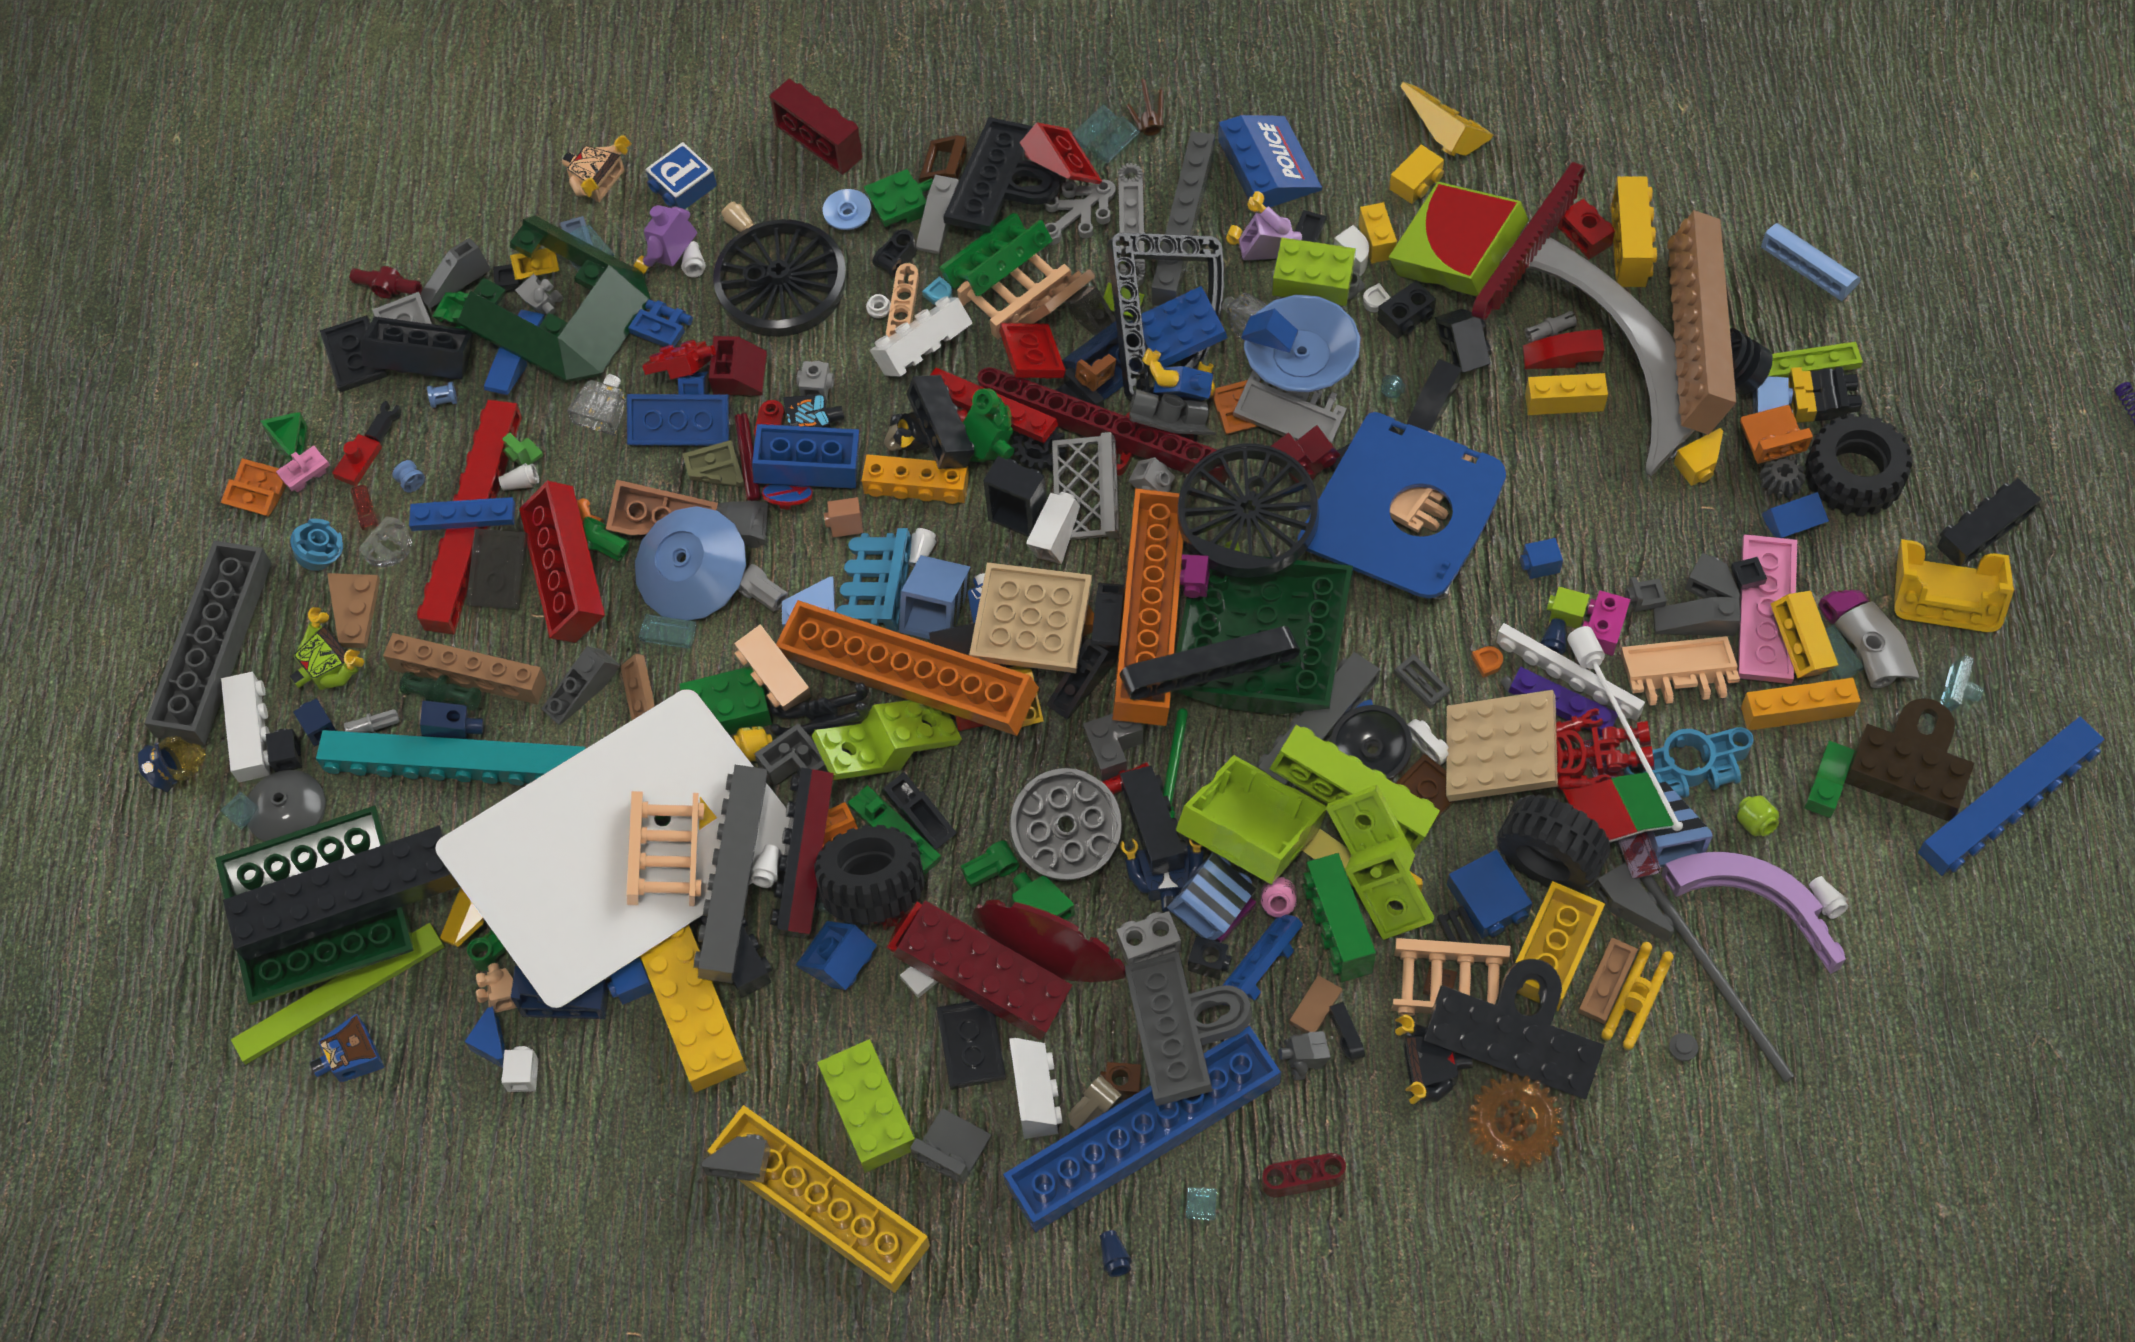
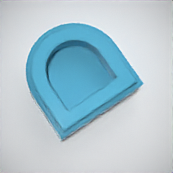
M939 276L922 291L923 297L935 305L936 301L945 296L952 298V288L948 282Z

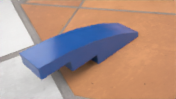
M522 309L518 314L519 317L538 327L545 319L544 314ZM500 347L484 384V390L508 395L526 369L527 361Z

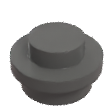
M1679 1033L1670 1040L1669 1051L1679 1061H1690L1697 1055L1698 1043L1690 1034Z

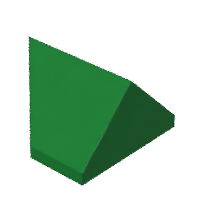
M300 412L260 420L274 448L289 462L293 460L291 454L296 452L298 455H301L304 452L307 424Z

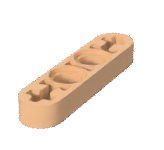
M910 263L900 265L896 271L886 329L888 337L896 333L895 328L905 322L910 324L913 320L919 274L917 267ZM907 273H910L908 284H906L904 277H906ZM902 292L911 294L906 300L898 298V295ZM900 312L908 315L904 320L894 318Z

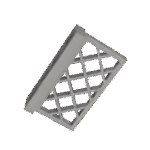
M1101 433V436L1052 441L1054 494L1059 495L1061 486L1064 489L1062 492L1073 495L1079 505L1082 504L1090 511L1081 522L1076 519L1075 523L1078 526L1072 531L1070 540L1097 537L1120 538L1116 440L1112 433ZM1098 444V452L1092 459H1089L1082 453L1088 445ZM1060 447H1071L1075 451L1066 462L1059 457ZM1080 455L1088 463L1078 473L1070 465ZM1093 466L1099 471V477L1091 484L1083 476ZM1068 468L1076 477L1066 487L1060 482V476ZM1081 479L1089 488L1079 498L1071 489ZM1094 490L1100 495V501L1092 509L1084 500ZM1094 515L1101 520V530L1090 531L1085 525Z

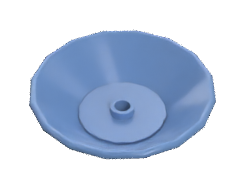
M1292 295L1274 300L1256 313L1275 308L1298 329V334L1290 353L1247 340L1244 341V351L1250 367L1265 382L1280 389L1309 393L1331 387L1349 374L1359 358L1361 337L1353 318L1338 304L1319 296Z
M698 506L675 510L657 521L642 539L635 560L636 585L645 603L662 617L683 622L706 618L724 607L739 588L746 567L745 543L735 524L719 511ZM686 555L685 561L680 562L681 557Z

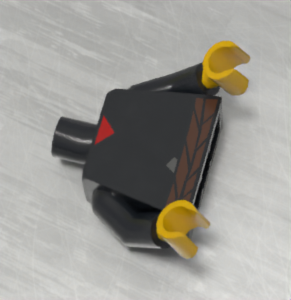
M1403 1015L1395 1019L1396 1022H1400L1403 1026L1395 1029V1033L1397 1035L1405 1033L1408 1035L1405 1036L1403 1050L1410 1084L1405 1091H1411L1412 1096L1409 1102L1411 1104H1415L1419 1100L1438 1102L1451 1092L1457 1084L1458 1070L1473 1068L1472 1058L1422 1040L1426 1027L1414 1023L1411 1016Z

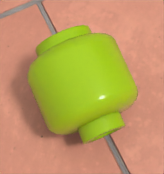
M1761 795L1749 796L1740 802L1737 819L1751 835L1768 836L1778 827L1779 812L1765 797Z

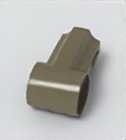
M1100 1075L1083 1093L1085 1096L1067 1115L1070 1124L1076 1130L1107 1112L1122 1095Z

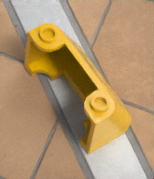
M1901 539L1898 549L1894 610L1898 617L1905 620L1982 632H1994L2002 627L2014 592L2009 555L1990 553L1980 559L1977 569L1924 561L1925 548L1921 543Z

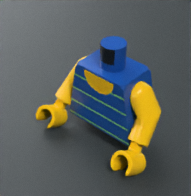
M1147 348L1142 361L1150 366L1149 369L1155 378L1153 393L1161 395L1170 393L1179 396L1182 400L1203 401L1214 395L1213 364L1209 363L1206 366L1200 361L1198 369L1185 366L1162 367L1161 363L1158 362L1161 353L1157 350L1153 352L1150 348Z

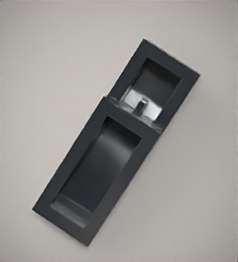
M1438 359L1406 425L1410 424L1433 432L1449 404V398L1460 381L1462 368Z
M905 772L882 789L881 793L889 803L935 850L957 834L923 791L920 792Z

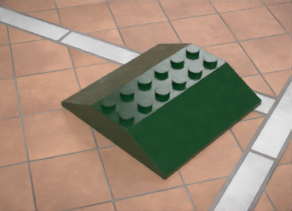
M1296 560L1278 572L1252 578L1229 576L1210 568L1207 597L1186 598L1176 653L1286 626L1293 634L1300 648V654L1295 659L1285 663L1175 690L1174 692L1224 709L1276 715L1330 709L1353 566Z
M372 806L216 857L215 860L224 899L387 844L388 840L377 807ZM403 906L244 961L238 952L237 956L248 1004L251 1006L412 952L414 947L407 906Z

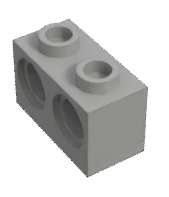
M1169 911L1152 913L1144 920L1139 922L1129 921L1116 929L1117 941L1127 965L1181 951V939ZM1163 929L1168 933L1160 937L1155 935L1154 932ZM1136 938L1141 940V943L1137 946H1132L1128 941Z

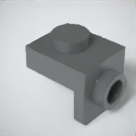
M1631 577L1628 587L1625 588V596L1631 599L1630 603H1632L1634 612L1666 605L1667 600L1660 579L1638 582L1637 577Z

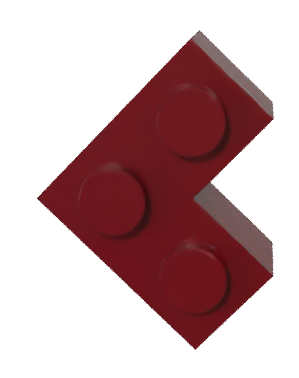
M1318 425L1298 440L1288 432L1271 445V447L1279 449L1297 460L1312 480L1317 473L1324 468L1332 466L1336 459L1341 456ZM1289 472L1288 475L1296 483H1299L1297 478Z

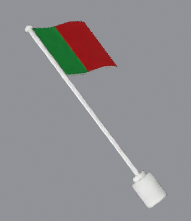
M1583 626L1575 629L1569 634L1567 641L1580 666L1595 670L1646 773L1618 776L1582 788L1562 789L1569 804L1578 811L1581 810L1586 813L1590 819H1594L1598 823V827L1606 832L1609 842L1645 831L1667 828L1680 831L1683 828V823L1678 822L1599 667L1605 658V653L1591 627Z

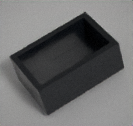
M998 456L983 480L988 520L1029 538L1047 501L1045 476L1036 469L1025 468L1012 459H1004Z

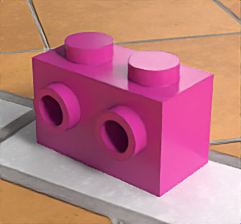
M1599 590L1597 600L1591 598L1587 614L1592 615L1590 622L1584 621L1583 626L1591 627L1604 653L1613 656L1631 599Z

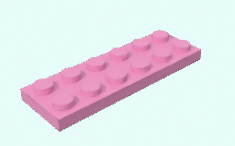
M1744 535L1742 538L1741 561L1758 557L1767 581L1763 585L1740 590L1741 621L1739 624L1737 671L1740 679L1792 684L1794 680V667L1771 603L1787 594L1796 593L1797 540Z

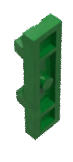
M868 785L848 801L849 808L870 827L885 825L886 828L894 827L899 829L900 832L903 831L908 834L918 846L924 875L942 860L941 855ZM881 810L884 811V812L881 813L876 819H874V816H875L879 811H881Z

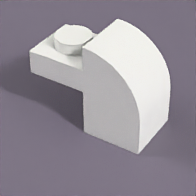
M1352 225L1334 238V245L1356 248L1353 271L1361 276L1368 264L1369 243L1367 238Z

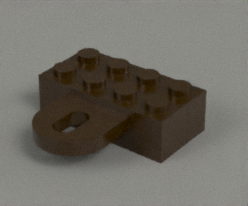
M1921 698L1905 705L1898 717L1893 733L1867 723L1859 739L1844 783L1949 822L1955 817L1960 808L1975 763L1947 753L1955 731L1954 717L1950 710L1942 703L1933 699ZM1922 714H1930L1935 718V725L1931 734L1925 735L1918 730L1917 725Z

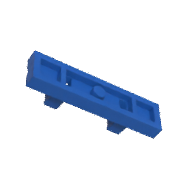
M1287 914L1277 917L1223 985L1237 987L1244 991L1248 998L1255 1001L1261 993L1256 983L1278 956L1289 958L1294 952L1289 942L1303 926L1299 918Z

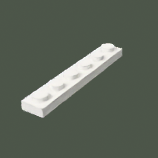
M1503 623L1498 631L1496 641L1503 650L1510 653L1514 652L1521 656L1526 663L1539 666L1546 670L1547 674L1551 677L1562 679L1569 683L1574 690L1578 692L1583 691L1592 696L1597 703L1608 705L1614 709L1596 674ZM1607 681L1625 718L1637 721L1642 713L1645 702Z

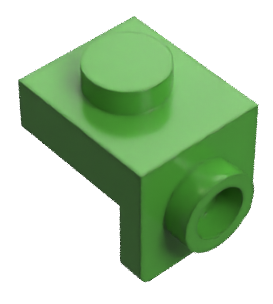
M511 433L502 438L506 447L504 453L512 462L516 461L520 466L525 463L527 465L533 464L543 456L542 451L529 438L519 442Z

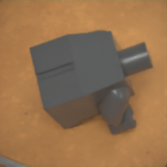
M1324 1031L1308 1032L1302 1035L1293 1034L1284 1040L1285 1048L1278 1049L1279 1059H1289L1290 1067L1296 1068L1291 1072L1294 1075L1293 1080H1304L1308 1068L1322 1069L1331 1058Z

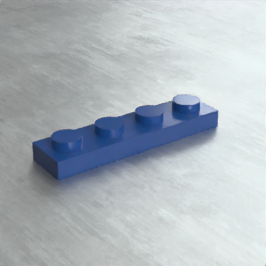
M513 497L410 504L409 527L411 531L514 525L515 500Z

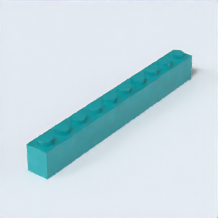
M323 730L316 760L324 771L331 774L351 772L352 774L362 776L366 773H371L382 777L402 775L409 779L429 777L438 781L445 778L456 779L460 782L480 780L488 784L508 782L512 785L521 786L524 783L529 784L585 750L586 747Z

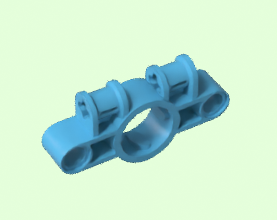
M1743 727L1711 735H1705L1694 729L1677 730L1666 739L1662 748L1652 750L1655 770L1652 771L1658 783L1667 782L1683 798L1689 797V787L1697 786L1706 779L1712 790H1716L1720 785L1731 782L1738 784L1741 782V773L1737 761L1747 757L1753 744V735L1748 729ZM1734 742H1740L1744 746H1737ZM1685 745L1694 747L1701 752L1702 761L1706 762V765L1701 769L1697 767L1691 771L1681 769L1675 765V760L1670 757L1669 751L1676 746L1679 748L1685 747ZM1637 764L1638 767L1632 768V765L1624 768L1622 776L1634 774L1631 772V769H1636L1641 773H1646V771L1643 769V764Z

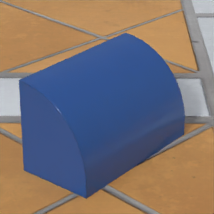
M1818 492L1770 508L1762 513L1768 529L1777 538H1783L1829 521Z

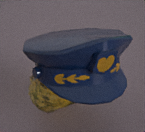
M167 737L160 743L154 744V746L145 745L138 753L139 772L152 787L168 793L177 784V780H190L198 772V767L205 761L206 752L198 744L188 743L181 737Z

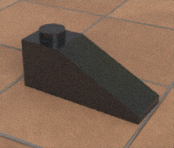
M1087 638L1080 649L1076 673L1066 672L1046 703V706L1067 720L1105 677L1118 656V653L1109 647L1104 648L1098 644H1091L1092 638Z

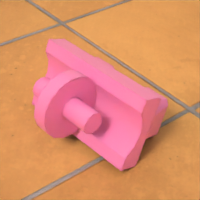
M312 446L301 455H298L296 452L291 454L293 460L276 472L291 491L299 492L305 488L306 482L312 477L319 478L324 475L326 468L330 464L317 448Z

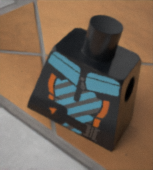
M823 395L783 397L789 426L831 428L830 423L844 420L842 406L826 408Z

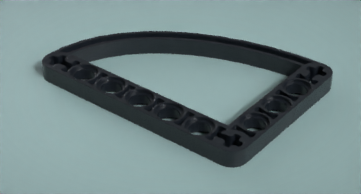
M1117 233L1108 241L1107 250L1124 394L1131 401L1134 394L1133 387L1136 386L1138 390L1158 395V399H1160L1163 395L1153 393L1154 387L1149 385L1147 364L1142 361L1146 351L1135 259L1208 262V299L1218 318H1220L1224 290L1222 245L1217 238L1212 236ZM1118 241H1119V244H1120V245H1123V246H1124V248H1123L1122 250H1121V247H1120V246H1117V245H1116V243H1117ZM1138 241L1146 243L1148 247L1147 252H1142L1138 248ZM1160 242H1166L1170 246V253L1162 251ZM1184 242L1191 245L1192 254H1188L1183 250L1182 245ZM1208 245L1210 249H1213V252L1211 253L1209 249L1202 248ZM1118 264H1124L1127 267V275H1122L1118 271ZM1121 288H1126L1130 291V299L1122 297L1120 293ZM1124 312L1132 314L1134 318L1133 323H1128L1124 320ZM1127 336H1132L1136 340L1135 348L1127 344ZM1210 347L1190 355L1184 366L1198 369L1199 362H1203ZM1130 360H1135L1139 364L1138 372L1130 369Z

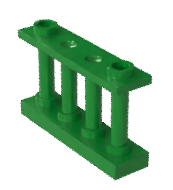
M1012 213L995 225L991 233L986 232L941 265L939 269L952 289L957 288L968 280L975 295L979 297L1053 240L1043 220H1039L1030 228L1025 229L1018 214Z

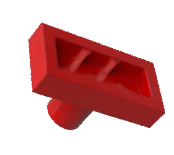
M360 434L356 436L354 441L347 442L343 447L345 454L332 472L334 478L357 487L382 449L380 442Z

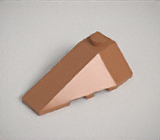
M616 480L605 530L629 536L646 535L657 521L675 510L695 506L716 510L718 503Z

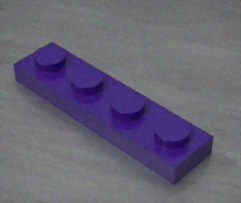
M1521 666L1508 691L1514 695L1553 690L1556 697V715L1566 720H1571V717L1575 715L1577 718L1581 717L1587 711L1597 708L1600 711L1599 716L1594 715L1590 719L1593 721H1597L1600 718L1603 719V724L1597 727L1598 735L1602 736V729L1613 726L1618 717L1615 711ZM1590 727L1585 728V729H1587V730H1589V731L1592 732V728H1590Z

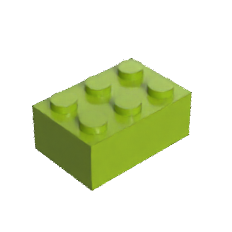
M1281 237L1273 276L1272 296H1319L1340 306H1347L1356 248Z

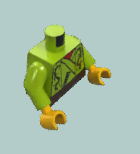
M312 607L309 610L308 618L311 622L294 654L301 668L289 677L298 689L310 680L313 681L319 690L344 686L351 676L359 671L357 667L364 665V659L357 657L360 654L359 651L352 649L345 651L325 626L321 627V623H326L329 620V615L325 612L320 613L321 608Z

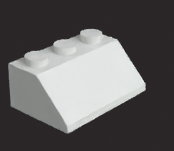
M1010 1038L1024 1139L1058 1134L1057 1124L1063 1123L1060 1106L1054 1107L1053 1097L1058 1096L1056 1079L1050 1080L1049 1070L1054 1069L1052 1052L1046 1053L1045 1043Z

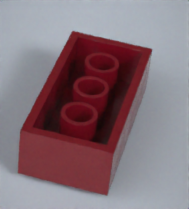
M789 78L769 95L775 126L836 171L844 175L863 158L858 126L852 120L848 121L841 116L837 109L827 106L820 97L813 96L802 84H797Z

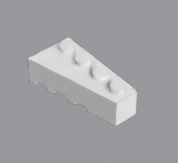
M945 296L935 302L936 307L930 311L925 309L915 315L916 320L908 324V322H905L895 328L896 333L888 337L886 335L875 341L876 346L870 349V352L884 376H902L907 372L905 368L912 365L915 366L923 360L921 357L923 353L926 355L940 348V341L942 339L944 342L951 340L972 324L958 297L949 298Z

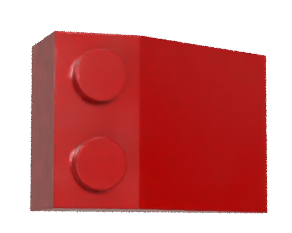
M1037 122L1021 140L1020 144L1029 160L1067 179L1099 185L1102 182L1069 128Z

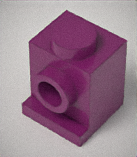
M1182 554L1183 569L1180 572V585H1184L1185 596L1189 598L1207 597L1210 576L1209 556Z

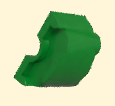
M461 291L457 293L446 292L432 317L441 323L446 320L456 324V328L466 329L458 325L457 321L469 293Z

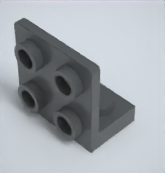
M941 1109L924 1139L921 1141L916 1138L910 1149L913 1159L963 1185L991 1139V1135L951 1112Z

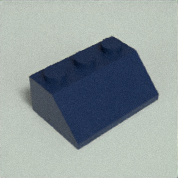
M1124 319L1128 323H1133L1132 320ZM1116 321L1062 360L1066 369L1072 366L1076 370L1077 362L1081 359L1092 366L1096 360H1101L1108 354L1116 358L1114 376L1096 389L1104 400L1123 386ZM1127 336V344L1135 348L1136 340L1132 336ZM1130 360V369L1138 372L1139 364L1135 360Z

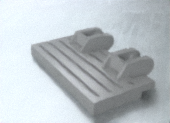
M1254 370L1252 371L1233 416L1282 436L1289 432L1296 440L1318 425L1331 443L1333 442L1347 409L1336 405L1334 412H1331L1337 397L1336 393L1332 392L1329 395L1327 404L1323 409L1316 406L1318 399L1322 395V389L1314 392L1309 403L1306 401L1310 393L1295 391L1284 393L1283 389L1272 388L1265 381L1260 383L1261 377Z

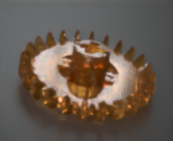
M1516 1073L1513 1074L1512 1081H1509L1506 1075H1502L1500 1084L1495 1079H1491V1089L1483 1085L1480 1089L1484 1096L1476 1094L1473 1097L1479 1105H1470L1469 1107L1470 1111L1477 1114L1470 1116L1467 1120L1469 1123L1476 1124V1126L1470 1129L1469 1133L1480 1135L1475 1140L1474 1145L1484 1143L1485 1147L1482 1150V1155L1492 1151L1491 1162H1495L1499 1157H1502L1503 1167H1506L1508 1162L1513 1160L1514 1168L1518 1169L1521 1160H1523L1526 1167L1530 1168L1531 1158H1534L1538 1164H1541V1152L1550 1157L1552 1152L1548 1145L1555 1148L1559 1146L1558 1141L1553 1136L1561 1137L1563 1135V1132L1556 1127L1564 1124L1563 1119L1556 1117V1115L1562 1112V1108L1553 1107V1104L1558 1100L1557 1097L1548 1098L1547 1094L1550 1088L1546 1087L1540 1090V1081L1537 1080L1530 1084L1528 1075L1524 1077L1523 1081H1519ZM1519 1100L1521 1102L1519 1106L1510 1107L1507 1101ZM1501 1104H1504L1506 1112L1503 1118L1495 1117L1497 1109ZM1523 1105H1525L1526 1107L1519 1118V1124L1516 1127H1514L1510 1135L1507 1136V1133L1512 1126V1120L1518 1116ZM1530 1107L1534 1110L1537 1119H1530L1527 1112ZM1495 1123L1501 1124L1503 1134L1499 1132ZM1530 1124H1537L1535 1133L1529 1138L1525 1132ZM1522 1136L1524 1139L1523 1141L1511 1140L1512 1137Z

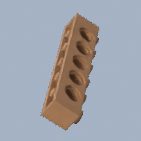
M392 633L383 654L388 666L393 671L537 705L547 683L541 667Z

